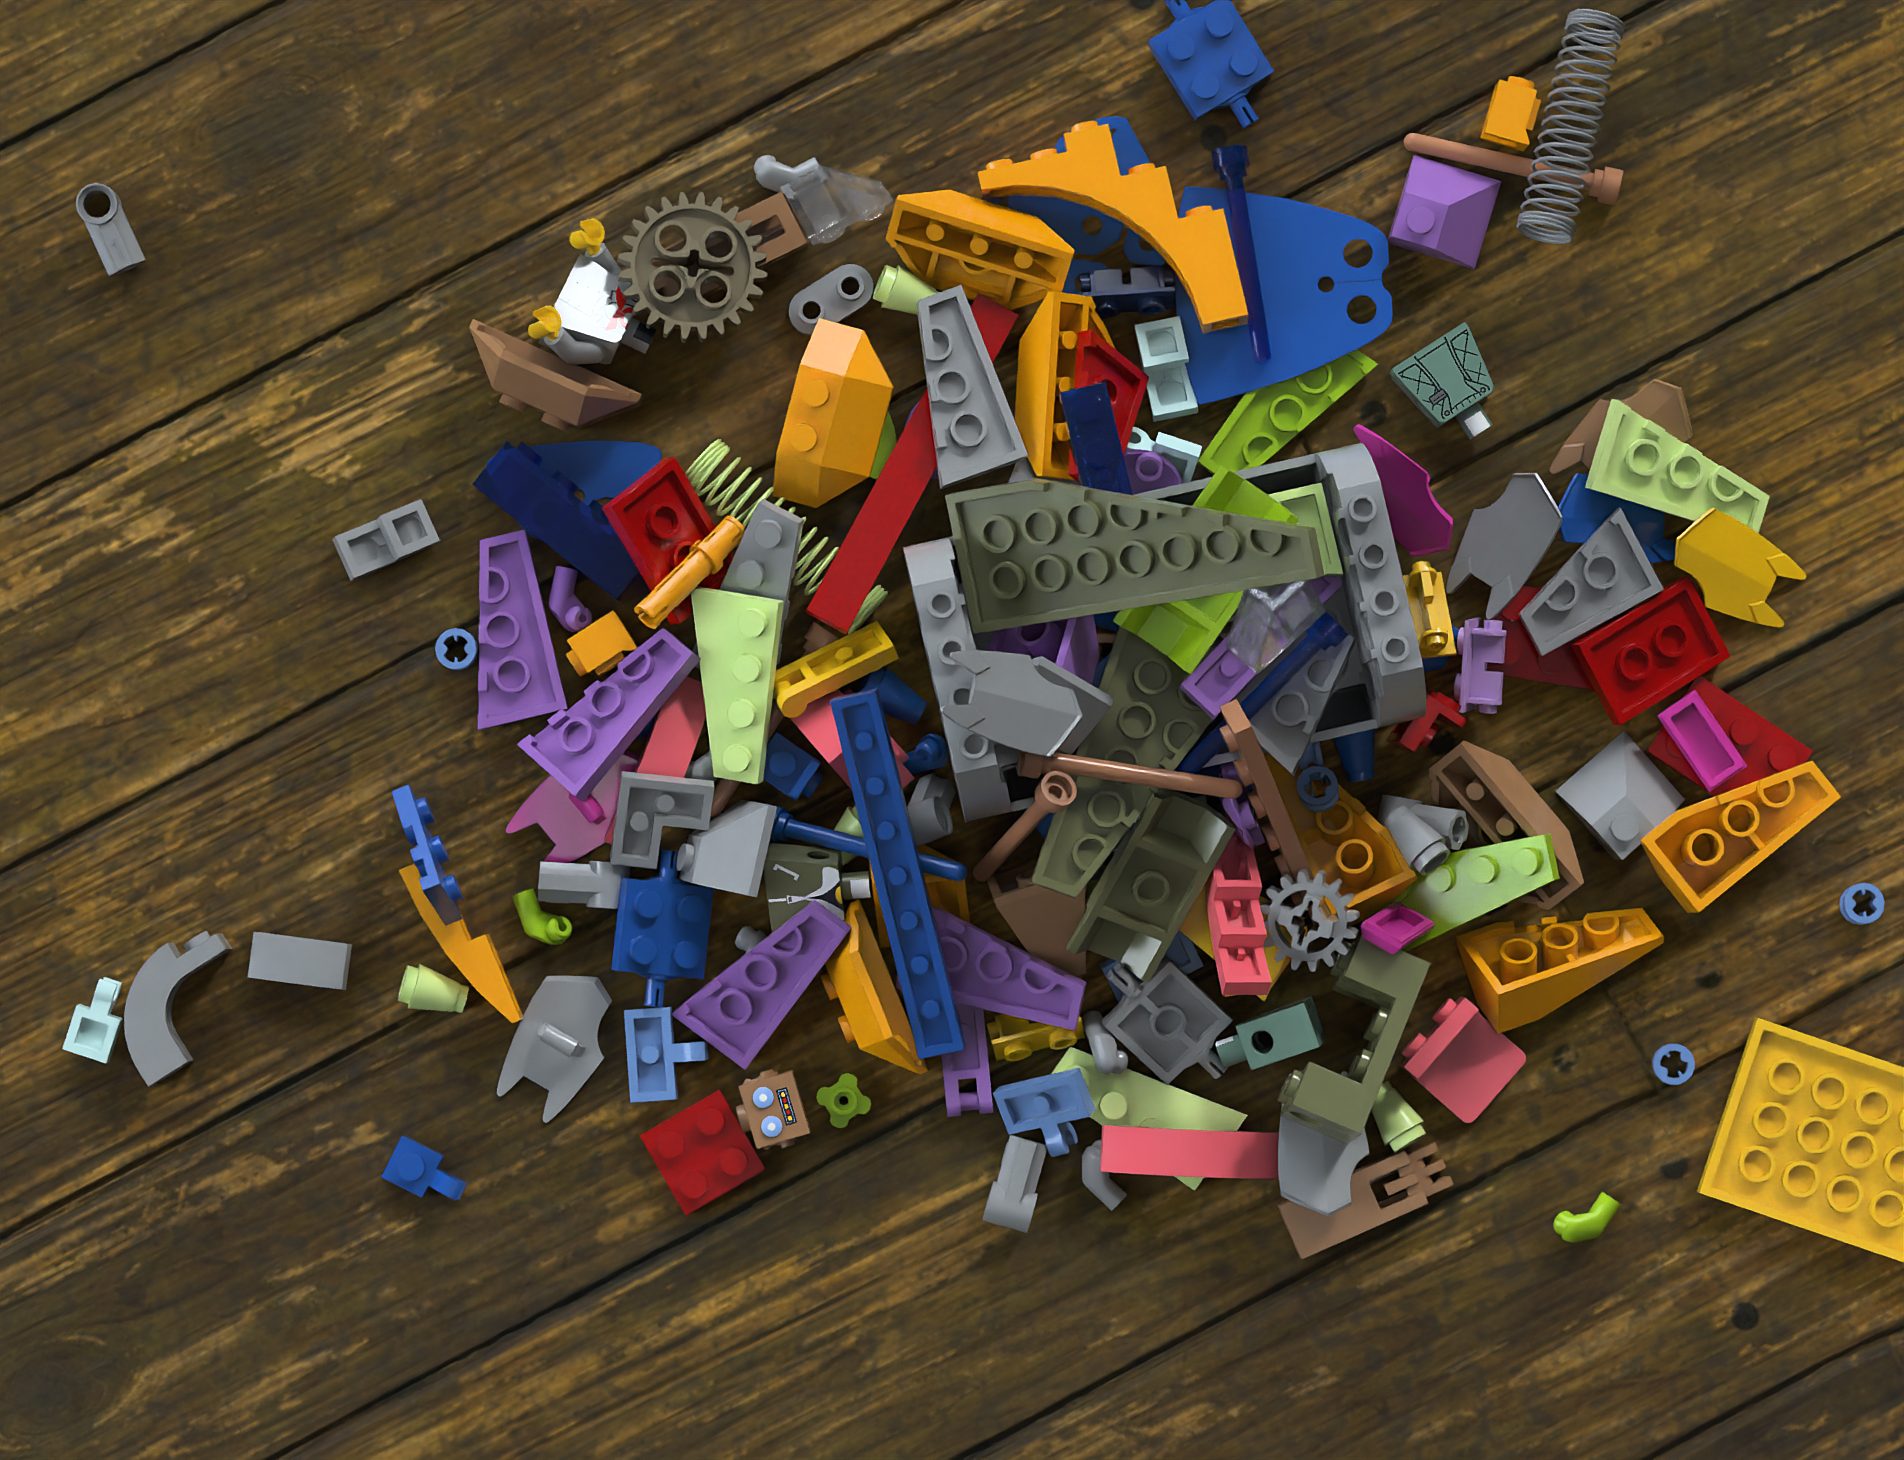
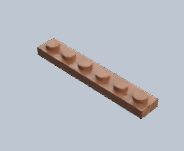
M1237 699L1220 706L1219 708L1226 722L1225 726L1219 728L1229 752L1232 754L1238 751L1240 758L1233 761L1234 767L1244 787L1250 784L1253 787L1254 791L1246 795L1256 817L1260 819L1265 816L1267 823L1261 825L1260 829L1270 850H1279L1280 855L1274 857L1273 860L1280 876L1288 874L1296 882L1298 872L1301 869H1306L1309 879L1314 880L1252 725ZM1307 890L1290 894L1289 899L1291 903L1298 904L1303 901ZM1312 904L1306 913L1314 926L1319 923L1312 920Z

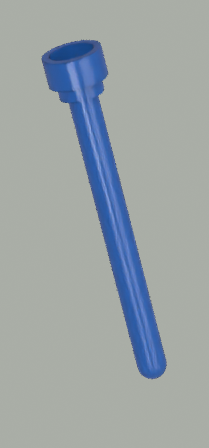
M777 806L769 842L778 843L780 840L787 841L789 838L869 858L864 838L796 821L792 814L787 813L786 808ZM918 852L923 873L954 881H962L966 878L967 868L962 863Z

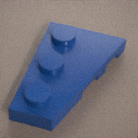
M409 784L392 791L404 832L411 846L416 847L411 849L410 852L413 862L422 877L419 881L424 894L445 926L463 919L457 902L464 900V897L454 874L446 875L443 863L450 861L441 837L439 835L432 837L428 825L434 823L435 818L426 797L417 799Z

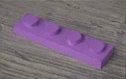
M1322 576L1316 579L1276 585L1192 674L1185 679L1179 688L1214 720L1221 713L1219 707L1231 702L1319 608L1335 594L1343 583L1335 576Z

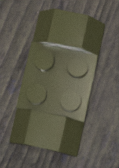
M1171 789L1159 790L1157 793L1152 792L1135 825L1125 833L1087 901V910L1066 946L1067 951L1078 954L1090 950L1121 962L1138 978L1149 983L1235 832V826L1210 805Z

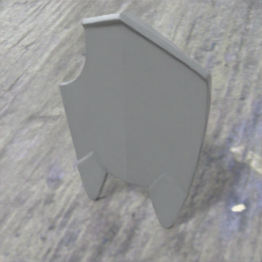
M1514 473L1505 492L1494 504L1484 509H1474L1454 564L1451 566L1446 585L1447 594H1453L1471 574L1492 587L1486 610V618L1488 620H1493L1519 592L1544 557L1562 524L1563 516L1537 473Z
M980 650L950 653V658L954 662L972 672L974 676L969 703L940 707V713L963 728L1019 751L1051 757L1083 718L1074 689L1055 685L1043 678L1035 669L1030 655Z
M546 976L523 1015L524 1019L521 1020L501 1071L497 1088L498 1096L504 1095L523 1076L549 1090L543 1113V1122L545 1123L552 1120L570 1102L604 1059L598 1044V1030L601 1019L612 1000L598 977Z
M1343 1071L1341 1075L1347 1077L1348 1073ZM1280 1116L1278 1176L1281 1196L1326 1216H1330L1351 1205L1350 1181L1352 1173L1359 1161L1370 1155L1365 1128L1360 1136L1347 1145Z

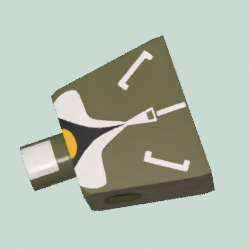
M769 844L764 864V876L772 932L814 899L845 922V914L848 909L847 900L872 898L870 871L844 873L841 851L827 847Z

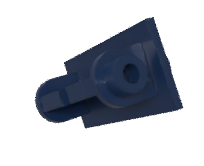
M1163 266L1130 268L1131 284L1123 285L1121 269L1089 270V275L1080 276L1081 294L1092 297L1096 305L1095 311L1100 318H1111L1121 312L1137 311L1142 315L1150 316L1161 314L1165 310L1174 309L1175 290L1173 287L1172 270H1163Z

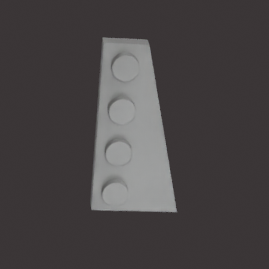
M962 285L918 300L916 305L940 490L1026 459L1028 453Z
M762 499L754 510L719 590L784 601L777 664H779L783 645L781 644L783 626L788 616L790 604L788 600L790 585L795 575L804 519ZM696 641V644H695V646H694L692 652H694V653L699 657V655H698L697 641ZM698 662L695 667L700 669V663Z

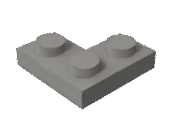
M622 771L610 863L657 869L662 826L709 830L714 781Z

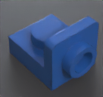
M776 732L767 745L764 780L797 801L801 794L810 798L824 778V775L818 772L822 765L819 760Z

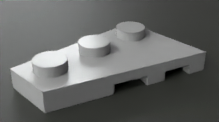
M1617 508L1518 613L1539 655L1543 656L1664 590L1621 508Z
M1321 608L1235 698L1252 725L1259 744L1293 776L1356 643V640Z

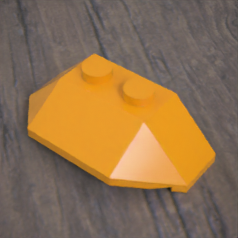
M953 190L898 195L885 238L892 248L895 247L909 270L935 289L945 291L962 285L967 299L975 300L978 293L1009 310L1044 299L1048 292H1062L1075 251L1038 217Z
M1056 291L1048 292L1019 340L1014 420L1028 453L1027 458L1035 474L1039 477L1076 481L1068 475L1078 332L1092 330L1115 348L1103 321L1095 311L1096 305L1091 296Z
M819 318L797 373L776 453L772 496L784 497L785 500L818 508L871 476L894 386L870 344L865 330Z
M860 899L853 901L849 904L845 914V923L851 926V929L825 962L828 972L820 975L830 1001L839 997L845 1015L838 1017V1021L846 1041L850 1043L856 1040L860 1050L919 1075L928 1072L924 1058L919 1059L911 1025Z

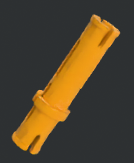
M726 516L702 542L697 540L689 548L690 554L634 608L635 613L640 614L638 618L646 626L656 629L667 615L711 572L712 574L717 573L723 567V560L740 544L745 530H743L745 527L734 517Z

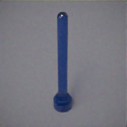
M1244 145L1226 146L1211 152L1214 172L1219 173L1220 180L1225 181L1241 284L1248 310V327L1253 357L1257 363L1266 364L1270 361L1272 354L1243 177L1247 176L1246 168L1250 166L1248 149Z
M1323 608L1309 621L1311 626L1305 631L1308 636L1240 703L1249 721L1321 649L1326 651L1331 645L1336 648L1349 635ZM1225 720L1174 771L1197 774L1226 745L1219 728L1226 725Z

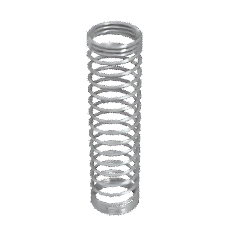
M1577 9L1569 12L1567 15L1568 18L1564 27L1567 36L1561 40L1564 49L1558 53L1561 63L1557 64L1554 68L1557 75L1551 81L1554 90L1547 96L1551 104L1547 105L1544 109L1547 116L1541 122L1544 131L1537 137L1541 145L1537 146L1534 150L1537 157L1531 163L1534 173L1530 174L1527 178L1530 185L1524 191L1527 201H1524L1520 206L1522 213L1519 214L1516 224L1518 231L1531 239L1545 243L1566 244L1574 239L1577 225L1574 220L1565 216H1576L1580 213V210L1577 206L1568 202H1580L1584 199L1580 192L1574 190L1584 188L1587 185L1586 181L1578 175L1588 174L1591 171L1586 164L1581 162L1594 158L1591 151L1584 147H1593L1597 144L1595 138L1589 134L1597 133L1601 128L1592 120L1601 119L1604 114L1595 106H1603L1608 102L1600 94L1609 91L1611 88L1603 79L1611 78L1614 75L1611 68L1606 65H1612L1618 61L1615 55L1610 52L1620 49L1621 46L1618 41L1624 37V23L1617 17L1598 10ZM1580 23H1596L1614 31L1593 29ZM1577 37L1591 42L1613 43L1616 45V47H1601L1584 42L1578 39ZM1568 38H1571L1583 46L1567 47L1565 42ZM1572 50L1598 52L1609 56L1613 60H1595L1579 55ZM1564 52H1568L1580 60L1564 61L1562 55ZM1569 64L1591 65L1604 69L1610 74L1589 73ZM1564 65L1575 73L1560 74L1559 68ZM1567 78L1593 80L1605 85L1606 88L1583 86ZM1561 79L1573 87L1557 88L1555 83ZM1564 91L1590 94L1603 101L1590 102L1564 93ZM1558 93L1571 101L1554 102L1552 96ZM1559 105L1584 107L1600 115L1579 114ZM1554 106L1568 115L1551 116L1549 109ZM1557 119L1581 121L1596 127V129L1573 127ZM1551 120L1553 123L1566 129H1547L1545 124ZM1554 133L1578 135L1593 141V143L1571 141ZM1548 134L1550 137L1563 143H1544L1542 137ZM1551 147L1571 148L1582 151L1589 156H1573ZM1541 148H1545L1558 156L1541 157L1538 152ZM1548 160L1572 163L1586 170L1579 171L1562 168L1548 162ZM1541 161L1555 170L1538 171L1535 165ZM1544 174L1569 177L1572 179H1576L1582 182L1583 184H1569L1560 182L1552 178H1549ZM1538 175L1552 184L1535 185L1532 182V178ZM1540 188L1563 190L1573 193L1579 198H1566L1554 195ZM1534 189L1550 198H1530L1528 193ZM1537 202L1560 204L1576 212L1555 210ZM1531 203L1547 212L1526 211L1525 206ZM1532 224L1544 225L1550 228L1558 229L1560 231L1547 230L1544 228L1534 226Z

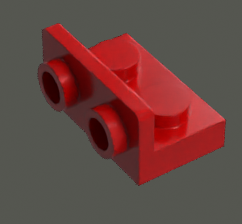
M1431 691L1429 695H1426L1425 716L1420 719L1396 724L1386 741L1400 750L1415 752L1419 746L1423 749L1426 748L1439 728V725L1434 723L1436 718L1447 726L1459 728L1464 726L1467 719L1458 714L1462 707L1461 705L1440 692L1436 694Z

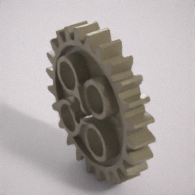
M680 192L677 206H672L666 197H662L660 213L647 206L644 209V214L648 222L645 224L636 219H633L631 222V228L638 236H623L622 244L632 250V252L618 254L617 262L629 266V269L618 273V281L628 282L632 285L623 292V299L637 298L638 302L633 308L632 314L636 316L647 311L650 315L646 328L650 329L658 322L663 323L664 338L670 335L673 328L680 330V339L683 343L686 342L690 331H696L700 342H705L707 329L710 328L721 338L724 336L723 323L725 321L737 329L741 324L737 312L740 311L750 316L753 313L754 308L747 300V297L761 299L763 291L755 286L753 282L766 281L767 272L757 269L755 266L766 262L767 254L753 252V249L761 243L762 237L761 235L747 236L746 233L752 225L751 219L739 224L735 221L739 207L734 206L727 213L722 212L721 197H718L711 207L705 205L703 192H699L695 204L688 203L684 192ZM675 232L683 238L685 246L677 252H670L661 246L659 238L664 233ZM712 238L724 239L730 247V253L723 258L713 257L706 250L705 243ZM689 258L697 259V267L703 268L698 270L696 277L688 276V270L684 267ZM653 259H660L661 261L680 266L656 267L652 265L651 261ZM730 268L733 270V274L726 276L707 269ZM661 277L672 278L677 282L679 292L672 297L661 296L656 292L654 283ZM707 283H716L723 288L725 298L718 303L707 302L703 299L700 288Z

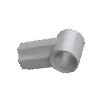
M99 183L89 184L82 188L76 199L77 212L89 231L109 277L124 273L146 262V258L116 192L106 185ZM100 193L108 195L111 202L108 213L99 218L91 217L87 209L90 198Z
M934 773L919 778L907 806L917 847L948 836L953 832V822L949 808L954 798L955 790L949 779H942Z
M1382 795L1377 821L1383 827L1385 826V819L1394 810L1401 806H1406L1410 812H1413L1447 840L1445 846L1448 849L1460 850L1462 843L1467 840L1469 824L1465 811L1422 805V801Z
M540 861L538 901L567 904L587 903L586 907L618 909L621 878L630 879V866L615 865L610 862L589 861V864Z
M1010 1135L1001 1161L1002 1165L998 1179L992 1183L982 1221L1027 1233L1038 1196L1035 1190L1047 1152L1045 1144Z

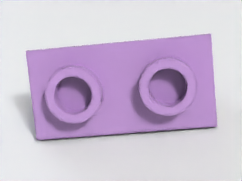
M1472 618L1465 620L1464 627H1461L1458 632L1457 652L1463 656L1462 672L1458 673L1455 678L1454 697L1455 700L1460 701L1459 705L1462 707L1459 712L1461 713L1476 709V704H1479L1478 712L1494 714L1497 713V705L1502 704L1504 672L1487 671V662L1504 663L1507 631L1502 630L1503 621L1484 620V628H1481L1482 618Z

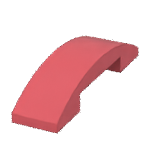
M687 676L656 713L657 715L634 772L684 778L706 718L702 682ZM616 810L613 815L610 826L608 828V831L606 833V836L604 838V842L609 843L611 845L613 839Z
M1102 1125L1100 1171L1184 1177L1279 1179V1132Z

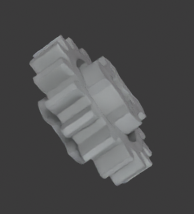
M1301 869L1298 872L1296 882L1288 874L1282 876L1280 881L1283 890L1271 886L1266 893L1273 902H1262L1260 904L1261 912L1268 915V919L1264 920L1266 931L1269 930L1270 934L1264 942V948L1276 945L1279 950L1276 953L1275 960L1279 962L1286 955L1291 957L1292 970H1297L1303 961H1307L1310 971L1315 972L1319 968L1320 959H1323L1329 967L1333 966L1337 962L1335 950L1346 955L1351 949L1344 938H1356L1359 930L1349 926V922L1358 919L1360 916V911L1348 910L1347 907L1355 896L1353 893L1341 896L1338 890L1341 887L1342 880L1337 879L1331 885L1325 883L1326 872L1323 870L1318 872L1314 880L1309 879L1306 869ZM1307 890L1303 901L1298 904L1283 902L1290 894ZM1325 897L1332 902L1338 916L1331 915L1324 903ZM1313 904L1311 910L1313 912L1312 920L1319 924H1315L1304 936L1306 930L1304 929L1305 921L1298 918V916H1302ZM1279 924L1286 926L1293 938L1291 943L1282 934ZM1319 937L1334 938L1329 945L1321 949L1310 950L1315 939Z

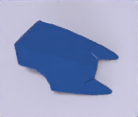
M1576 473L1558 507L1563 516L1562 524L1559 528L1563 542L1584 544L1617 508H1621L1650 563L1675 559L1676 542L1663 539L1664 512L1587 489L1585 485L1589 474Z

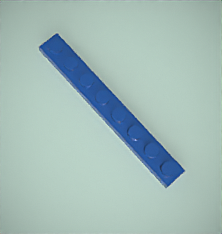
M878 688L832 698L830 704L918 1057L922 1059L964 1050L966 1043Z

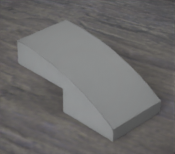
M422 499L383 514L372 522L344 532L332 539L350 581L382 569L440 541Z
M253 932L248 977L346 990L352 944Z

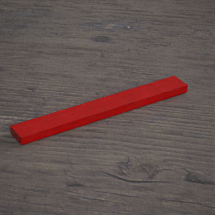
M978 293L971 306V311L993 364L1019 315ZM927 389L805 611L810 616L844 634L848 632L937 467Z

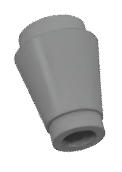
M1406 806L1397 808L1385 819V826L1389 829L1391 836L1411 870L1417 869L1421 875H1427L1441 866L1450 855V850L1445 846L1447 840L1413 812H1410Z

